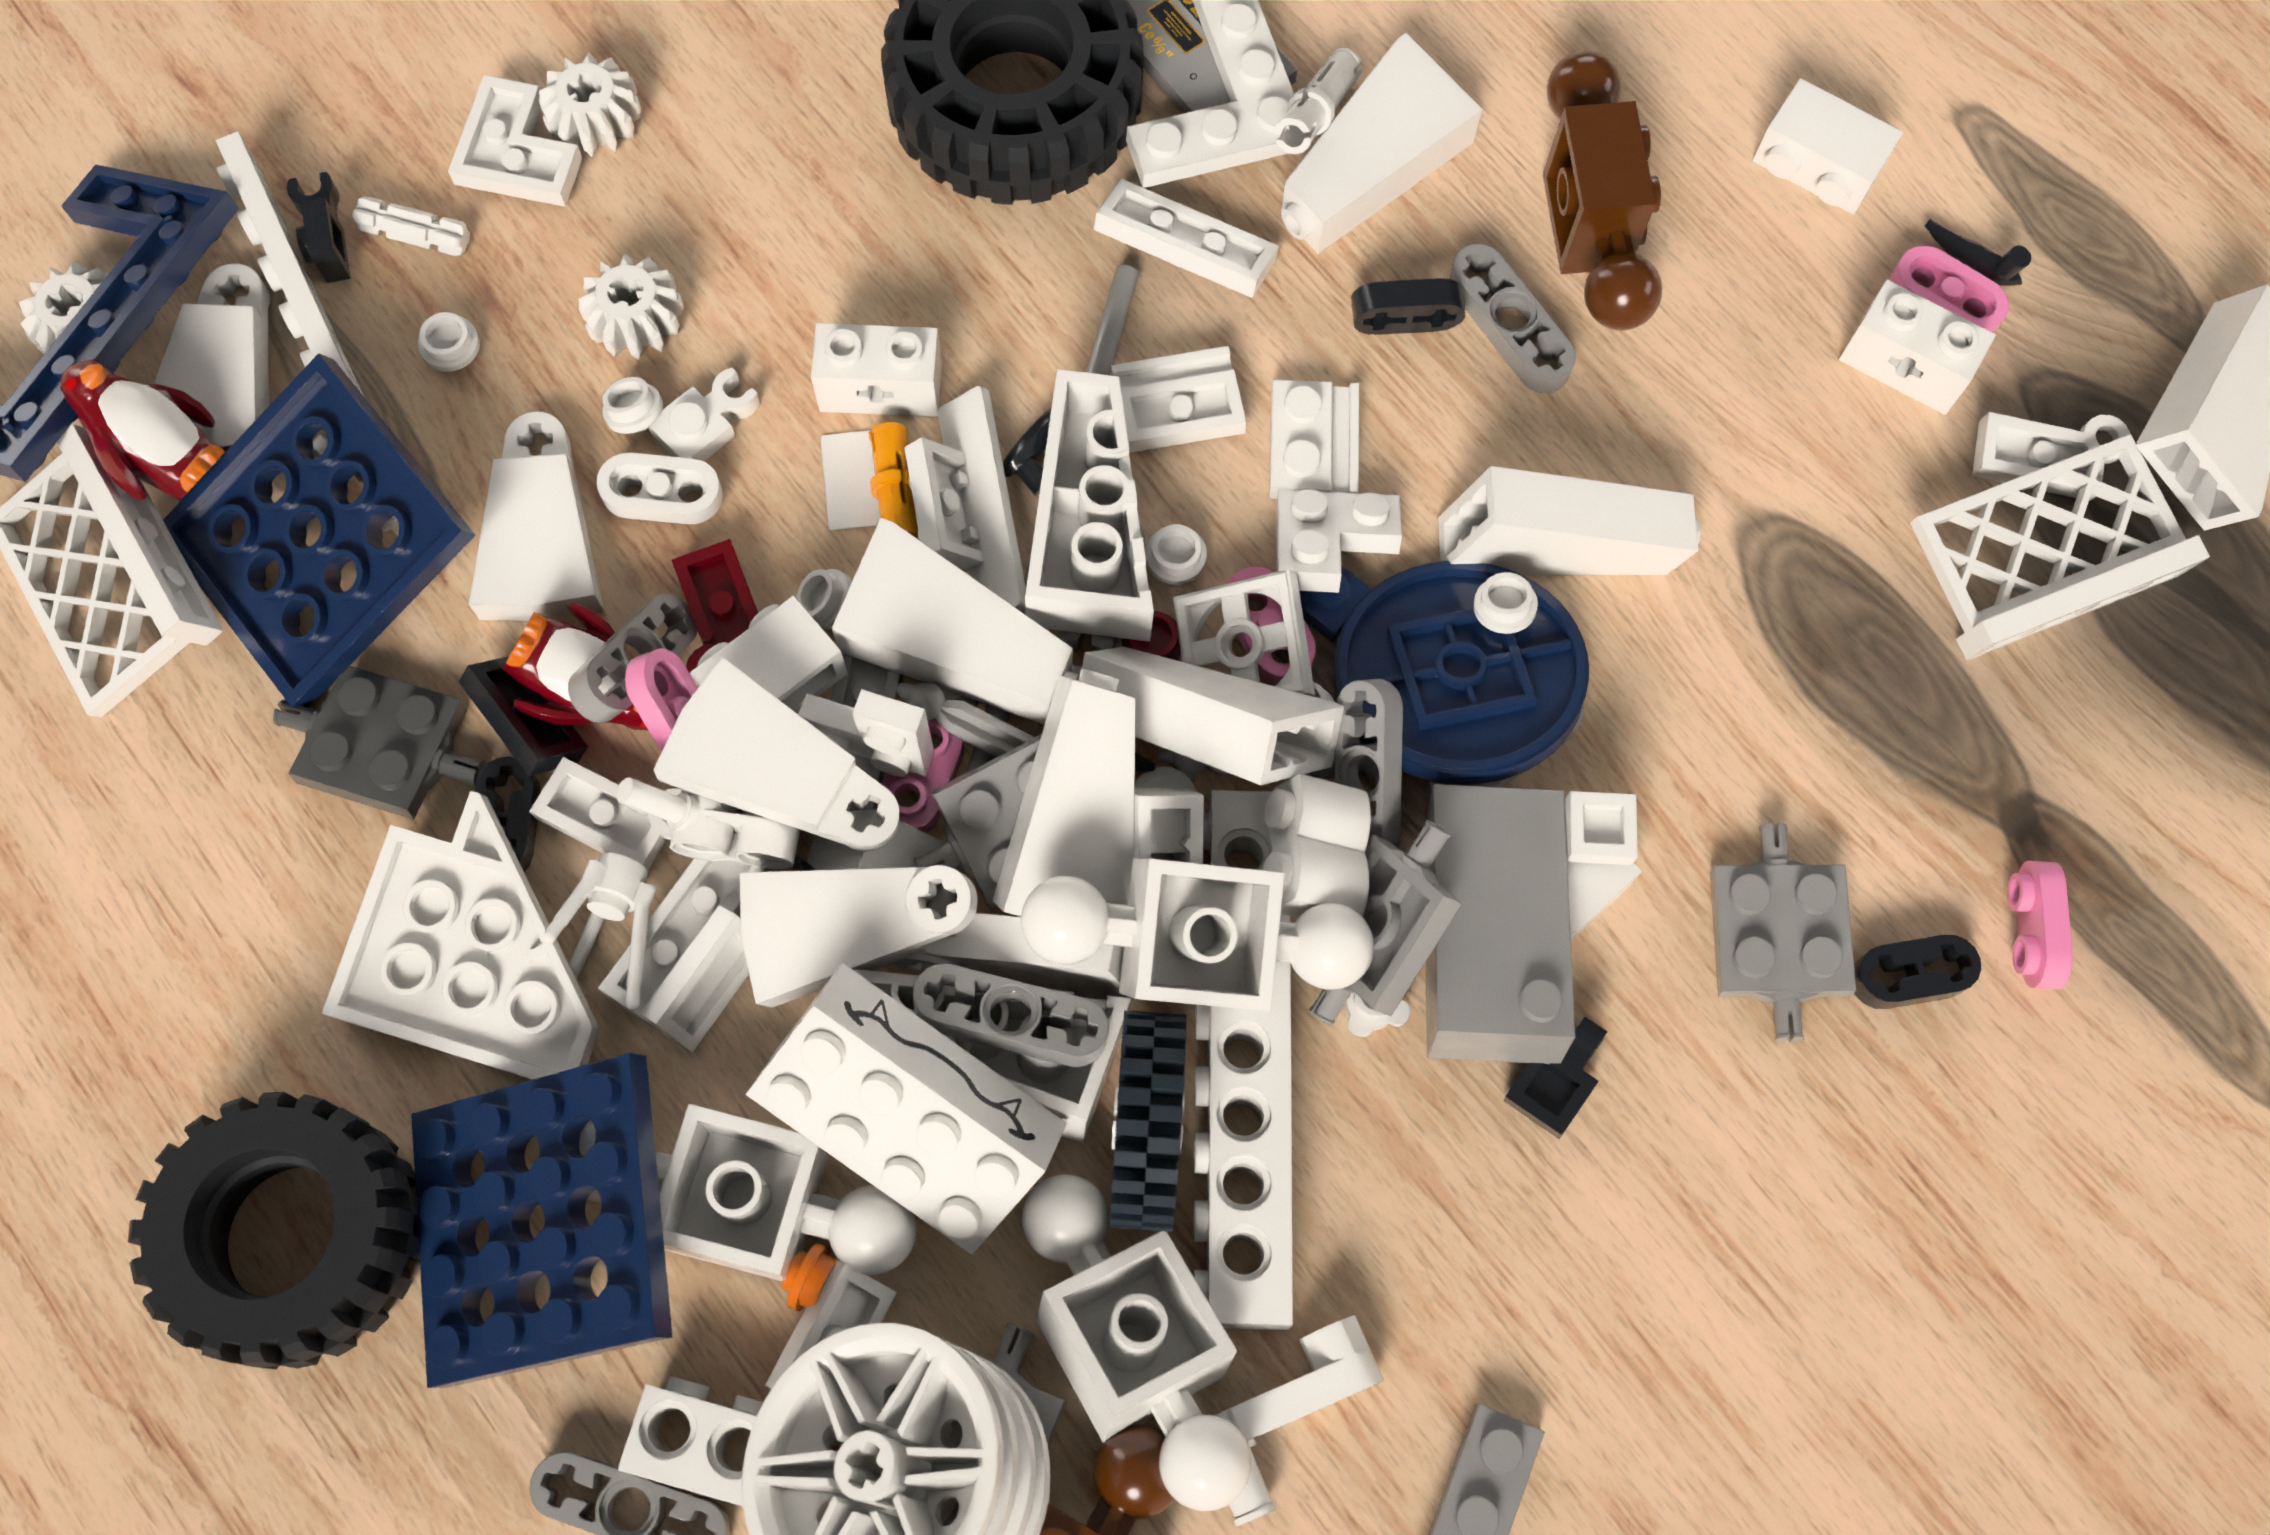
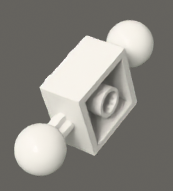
M1133 858L1128 905L1106 903L1101 893L1083 879L1073 876H1058L1036 886L1026 898L1021 913V928L1027 944L1038 956L1055 964L1067 965L1084 961L1096 953L1101 945L1124 947L1119 993L1142 1000L1271 1011L1276 962L1291 963L1295 972L1312 986L1320 989L1335 990L1345 988L1358 981L1368 970L1374 954V939L1369 925L1358 912L1348 906L1337 903H1324L1309 908L1295 922L1280 921L1285 874L1282 872Z
M688 1104L673 1154L669 1155L655 1151L664 1250L783 1281V1279L786 1280L792 1258L802 1249L806 1234L829 1240L831 1248L839 1261L848 1264L855 1271L866 1275L882 1274L898 1267L908 1257L914 1246L917 1234L915 1215L874 1185L854 1189L841 1200L818 1194L830 1154L799 1132ZM592 1122L585 1125L580 1134L579 1151L582 1156L587 1154L595 1142L596 1132ZM595 1189L587 1200L602 1205L601 1197Z
M1062 1174L1045 1179L1031 1191L1026 1199L1022 1211L1023 1231L1028 1243L1035 1252L1052 1262L1068 1263L1074 1276L1043 1291L1036 1322L1102 1442L1104 1443L1120 1431L1154 1416L1166 1436L1160 1451L1159 1469L1162 1481L1171 1496L1185 1507L1198 1511H1214L1228 1506L1240 1496L1248 1483L1251 1472L1250 1450L1244 1436L1233 1424L1218 1416L1202 1415L1191 1395L1224 1378L1237 1352L1235 1346L1166 1231H1161L1111 1257L1103 1243L1109 1228V1209L1100 1190L1090 1181L1076 1175Z

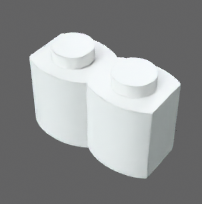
M1299 773L1275 787L1268 797L1264 810V820L1269 827L1272 851L1266 858L1262 870L1285 873L1281 914L1298 918L1303 912L1313 906L1324 903H1337L1348 906L1363 916L1369 890V868L1365 855L1371 822L1368 794L1364 790Z

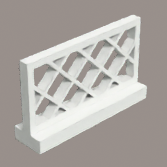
M72 424L57 441L62 454L0 507V550L86 714L102 718L190 642L207 646L224 630L141 480L136 478L147 498L137 500L122 490L105 473L96 458L92 442L85 429ZM74 474L78 481L74 507L59 506L63 482ZM30 511H37L30 546L23 545L13 526ZM57 514L72 516L64 551L50 549ZM91 519L99 520L104 529L99 556L84 554ZM48 557L63 559L56 594L48 593L43 584ZM82 562L98 564L91 599L75 597ZM117 567L125 568L131 579L126 605L110 603ZM73 605L89 607L81 643L74 642L68 631ZM108 610L124 613L117 649L101 646ZM143 616H148L153 619L162 638L144 653L136 652L142 620ZM99 653L115 656L110 682L101 690H99L94 681Z
M2131 434L1916 517L1910 522L1964 631V634L1956 638V641L1966 661L2176 578L2210 557L2199 535L2186 540L2141 452L2135 446L2136 443ZM2119 455V460L2129 477L2125 491L2096 480L2103 460ZM2086 468L2084 475L2076 472L2078 470ZM2057 479L2079 489L2072 512L2043 501L2049 481ZM2034 488L2031 496L2023 493L2024 491ZM2091 494L2120 506L2112 529L2084 518ZM2003 500L2026 510L2019 533L1989 522L1996 502ZM1980 509L1978 517L1969 514L1970 512ZM2134 511L2150 518L2161 539L2147 544L2125 535L2131 512ZM2038 515L2067 527L2059 550L2030 539ZM1950 521L1972 530L1973 532L1965 555L1946 548L1935 526ZM2078 532L2107 543L2100 564L2093 565L2071 556ZM1984 536L2013 547L2006 571L1976 560ZM2119 548L2128 552L2117 557ZM2025 553L2054 564L2047 585L2041 587L2017 577ZM2066 569L2075 573L2063 578ZM1971 573L2001 585L1994 606L1977 612L1966 590ZM2012 590L2022 594L2012 599H2009Z

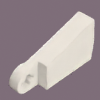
M237 263L223 265L211 272L203 284L197 304L182 305L154 384L181 390L199 401L213 416L215 425L213 428H207L196 423L194 424L212 444L220 446L225 453L270 405L268 339L270 294L264 282L252 268ZM242 286L248 295L239 296L236 299L235 305H229L224 297L234 295L237 287Z
M529 412L516 418L506 431L502 459H493L469 599V606L479 620L529 621L533 612L554 619L573 616L566 607L570 602L579 604L594 612L604 611L571 454V443L561 422L551 414ZM544 433L547 441L551 444L543 445L541 454L533 456L529 448L524 445L532 444L535 434Z
M724 657L720 658L683 707L654 767L656 778L660 782L845 844L857 851L868 852L884 847L893 839L899 825V806L894 795L886 787L856 766L855 757ZM869 801L877 803V817L884 823L879 828L875 825H868L863 832L856 831L854 829L855 818L848 810L852 806L863 809Z
M943 865L910 868L739 873L741 940L756 1004L771 1008L823 989L842 962L852 970L872 971L925 951L926 944L962 931L970 924L977 910V892L973 883L961 872ZM942 883L944 889L957 893V902L947 905V916L941 918L937 911L926 908V899L936 896V885Z
M975 913L970 924L962 931L956 933L955 937H944L925 945V951L894 962L898 967L916 974H921L933 965L953 964L1051 990L1074 992V995L1079 997L1107 1000V995L1128 997L1119 993L1124 947L1101 945L1096 953L1084 961L1067 965L1055 964L1044 960L1029 947L1022 932L1021 917Z

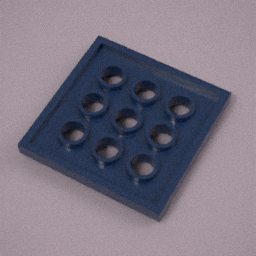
M319 353L163 519L200 588L291 707H310L332 685L337 677L361 655L476 536L336 361ZM325 428L328 435L327 447L320 457L314 459L312 455L313 438L320 430ZM283 472L286 478V490L283 496L274 503L271 498L273 493L272 482L277 475ZM360 472L363 478L362 492L358 499L349 503L347 500V483L354 474ZM242 516L245 522V532L241 541L233 546L231 543V526L238 517ZM318 516L321 522V533L316 543L308 547L306 544V526L312 518ZM395 516L399 524L398 537L390 547L385 548L382 544V528L388 519ZM276 560L280 570L279 578L275 586L267 590L265 587V569L270 562ZM352 560L356 566V580L349 590L343 592L340 587V572L343 566ZM310 604L314 610V623L310 631L302 635L299 631V614L305 606Z
M626 1053L411 1114L416 1196L420 1198L418 1204L419 1219H417L418 1237L421 1238L419 1257L427 1388H448L673 1337L647 1056ZM591 1120L596 1132L595 1142L587 1154L582 1156L579 1151L580 1134L583 1127ZM536 1136L539 1142V1156L529 1170L525 1163V1149L530 1139ZM481 1151L485 1161L484 1171L474 1183L471 1177V1164L475 1155ZM596 1189L601 1197L602 1206L600 1215L590 1225L585 1215V1206L588 1197ZM540 1204L544 1211L545 1223L543 1230L534 1239L530 1231V1217L536 1206ZM485 1218L489 1226V1239L479 1252L475 1242V1235L478 1225ZM602 1260L607 1268L608 1278L605 1289L597 1297L591 1286V1275L595 1265ZM545 1274L550 1283V1296L548 1302L540 1309L535 1300V1288L540 1277ZM489 1287L494 1297V1308L492 1315L484 1321L480 1313V1301L483 1293Z

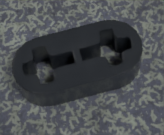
M1451 279L1379 281L1360 286L1351 295L1354 328L1365 334L1383 335L1444 331L1457 326L1465 318L1462 286L1457 281Z
M509 756L496 758L487 763L479 772L475 792L488 797L501 826L506 827L505 834L509 842L516 847L514 853L525 872L530 866L534 855L538 822L529 811L541 793L540 783L535 775L528 776L515 758ZM508 776H514L523 789L511 792L508 811H504V801L494 789L495 787L505 786Z
M1938 935L1880 945L1869 950L1854 963L1856 992L1854 994L1861 1002L1874 1009H1890L1949 999L1969 989L1978 980L1982 969L1981 958L1976 948L1970 942L1957 935ZM1943 955L1947 962L1956 961L1960 971L1951 976L1950 979L1948 973L1944 971L1926 974L1924 967L1930 965ZM1880 963L1884 972L1890 973L1905 970L1907 977L1894 983L1889 987L1888 991L1883 982L1873 983L1870 973L1876 970Z

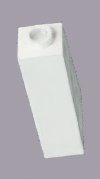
M1407 33L1400 36L1285 182L1281 209L1282 220L1287 230L1296 239H1304L1317 254L1474 143L1482 108Z
M2268 284L2213 304L2135 444L2203 530L2259 517L2263 509L2270 476V287Z
M1490 466L1438 517L1440 562L1449 561L1451 564H1492L1521 575H1668L1699 551L1698 544L1701 535L1700 524L1695 517L1693 494Z
M880 517L832 626L835 644L841 650V653L925 683L936 682L942 689L1045 725L1059 675L1075 680L1079 679L1080 674L1072 672L1073 648L897 524Z
M1127 647L1085 652L1082 668L1120 679L1116 692L1135 698V737L1258 785L1291 778L1299 773L1306 774L1332 767L1345 707L1341 704Z
M1084 668L1081 669L1078 680L1059 675L992 900L1003 912L1021 916L1023 905L1031 891L1040 883L1058 876H1073L1083 879L1101 893L1106 903L1128 905L1134 858L1135 698L1116 692L1120 679Z

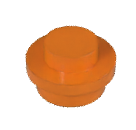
M816 1243L808 1253L799 1250L792 1258L787 1278L782 1281V1289L789 1292L787 1306L800 1312L804 1307L816 1305L824 1284L836 1264L834 1258L829 1256L830 1251L828 1247Z

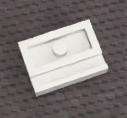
M1229 346L1111 365V376H1119L1130 448L1129 453L1245 433L1246 418L1235 371L1232 369Z
M1272 380L1269 499H1277L1278 489H1313L1324 492L1343 493L1359 492V383H1350L1349 387L1332 386V382Z

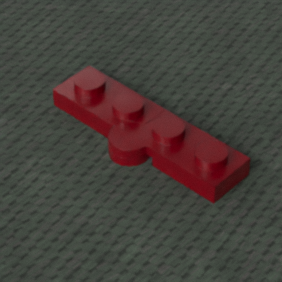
M731 539L671 560L703 646L694 650L688 658L686 668L689 673L698 667L700 658L710 648L722 642L729 644L748 630L750 622L758 614Z

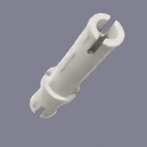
M1349 48L1334 50L1329 55L1324 66L1310 81L1307 88L1300 89L1290 99L1287 106V114L1278 122L1274 130V135L1281 134L1276 139V143L1283 151L1289 154L1303 153L1310 146L1315 135H1320L1328 129L1334 118L1335 108L1362 73V67H1356L1361 62V58L1355 51Z

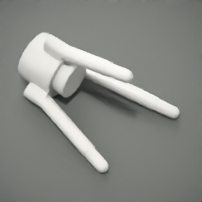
M604 853L599 856L598 861L589 860L581 881L557 912L553 921L543 933L542 938L546 943H553L585 899L589 898L587 908L592 913L569 962V966L577 980L604 920L622 921L627 912L634 911L626 996L627 1009L634 1011L639 1007L649 908L657 888L646 883L649 876L648 870L638 861L620 854Z

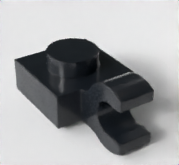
M327 172L320 173L321 187L313 195H305L297 178L289 179L287 193L297 210L303 215L304 226L296 228V237L305 262L314 261L327 283L351 279L344 229L337 216L339 192Z
M1584 1017L1575 1030V1039L1562 1062L1550 1064L1528 1063L1506 1094L1504 1102L1560 1140L1599 1082L1583 1071V1068L1598 1049L1608 1031L1587 1017Z

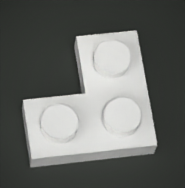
M483 75L448 173L454 185L566 207L583 158L576 144L531 136L541 110L539 103L540 87L538 85Z
M1278 489L1276 506V572L1290 569L1297 573L1299 591L1339 593L1341 551L1399 554L1402 539L1400 495H1381L1372 492H1324L1313 489Z
M863 689L860 691L854 708L807 693L798 714L845 751L871 759L870 763L875 768L894 776L904 777L908 771L926 776L935 754L925 709Z

